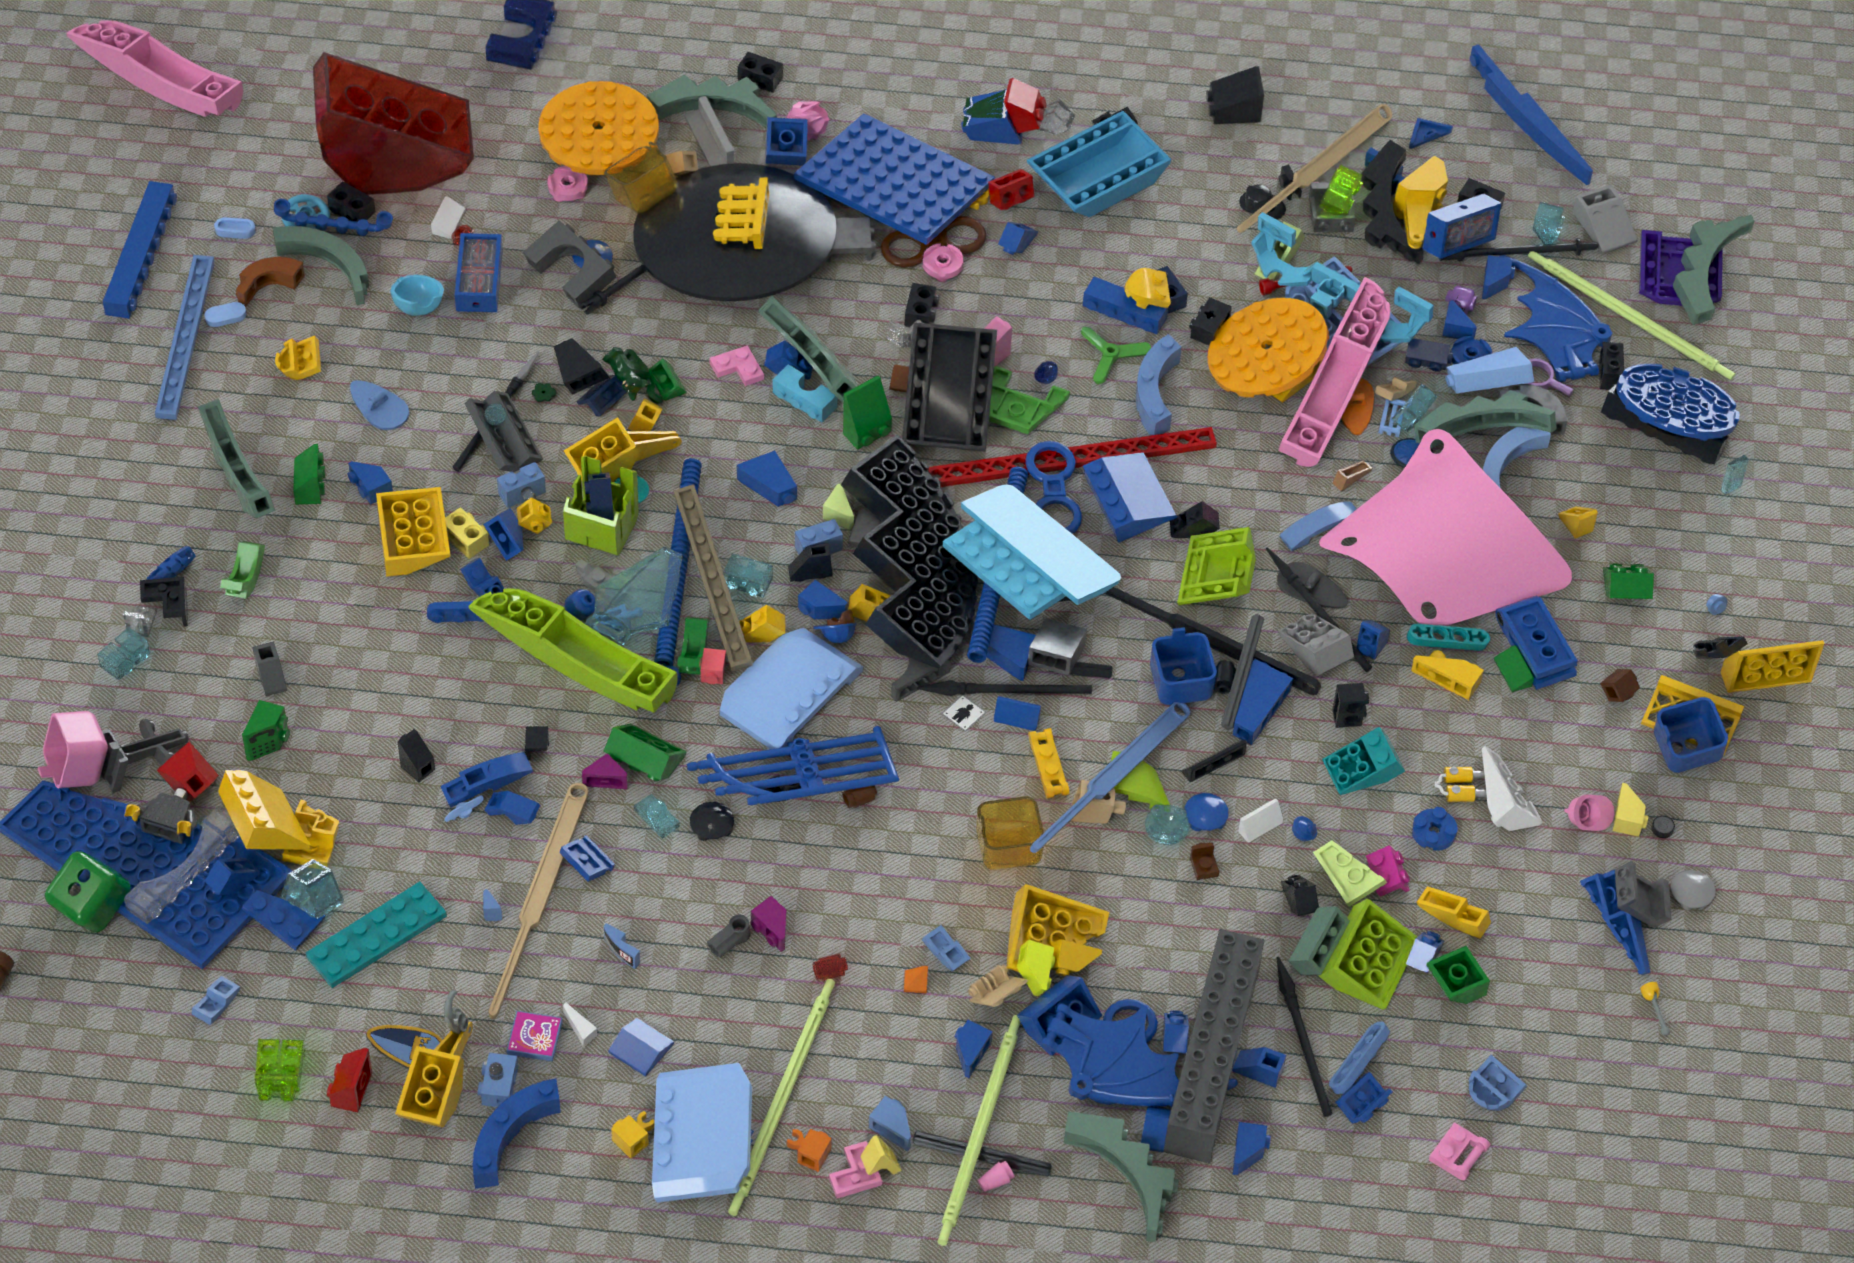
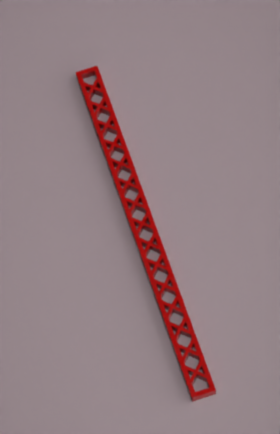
M1212 427L1068 448L1074 455L1076 461L1075 468H1080L1102 457L1144 452L1146 458L1213 449L1216 448L1217 442ZM1208 436L1209 441H1202L1199 437ZM1184 439L1188 441V443L1182 444L1178 441ZM1164 442L1168 444V446L1162 447L1158 444ZM1140 445H1144L1148 448L1146 450H1141L1137 447ZM1119 448H1123L1127 450V452L1121 453L1117 450ZM1043 451L1034 459V463L1036 460L1045 462L1041 465L1035 463L1039 471L1043 473L1064 470L1067 466L1066 460L1062 462L1056 460L1057 457H1063L1056 451ZM1098 451H1103V452H1105V453H1107V454L1104 455V456H1101V455L1097 454V452H1098ZM1027 453L932 466L928 468V471L932 476L936 474L942 476L939 479L940 487L1003 479L1009 477L1010 470L1013 467H1017L1015 466L1016 463L1024 464L1022 468L1027 470L1025 464ZM1077 454H1083V455H1085L1086 457L1083 458V459H1080V458H1078V457H1076V456H1077ZM1001 466L1004 469L998 471L994 469V467ZM979 468L983 470V472L976 473L973 470ZM957 471H958V472L962 473V475H961V476H955V475H953V472H957Z

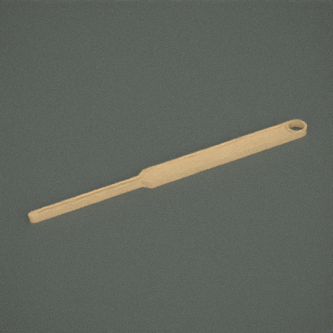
M1386 104L1379 105L1294 173L1292 183L1237 226V231L1239 233L1244 232L1258 221V216L1262 212L1268 213L1297 188L1305 189L1392 118L1390 107ZM1380 108L1386 112V119L1380 115Z
M574 783L568 788L521 909L519 921L522 926L489 1008V1017L491 1019L497 1018L531 929L540 924L564 861V857L560 854V849L571 842L588 799V788L582 783ZM575 789H582L583 791H585V794L582 797H574L571 795L572 791Z

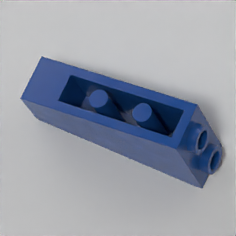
M1254 659L1234 722L1233 736L1246 740L1247 743L1252 745L1291 692L1293 678L1284 672L1270 667L1267 663Z

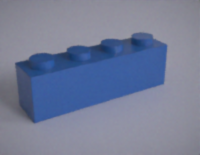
M1095 276L1084 291L1083 307L1136 326L1147 332L1158 334L1167 319L1168 308L1149 304L1146 309H1142L1136 306V301L1131 296L1129 298L1126 296L1124 287Z

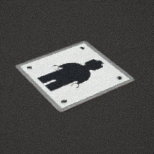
M960 695L941 714L966 732L987 712L965 695Z

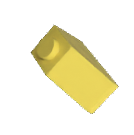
M1622 783L1613 831L1639 837L1641 829H1646L1648 816L1644 815L1646 806L1627 783Z

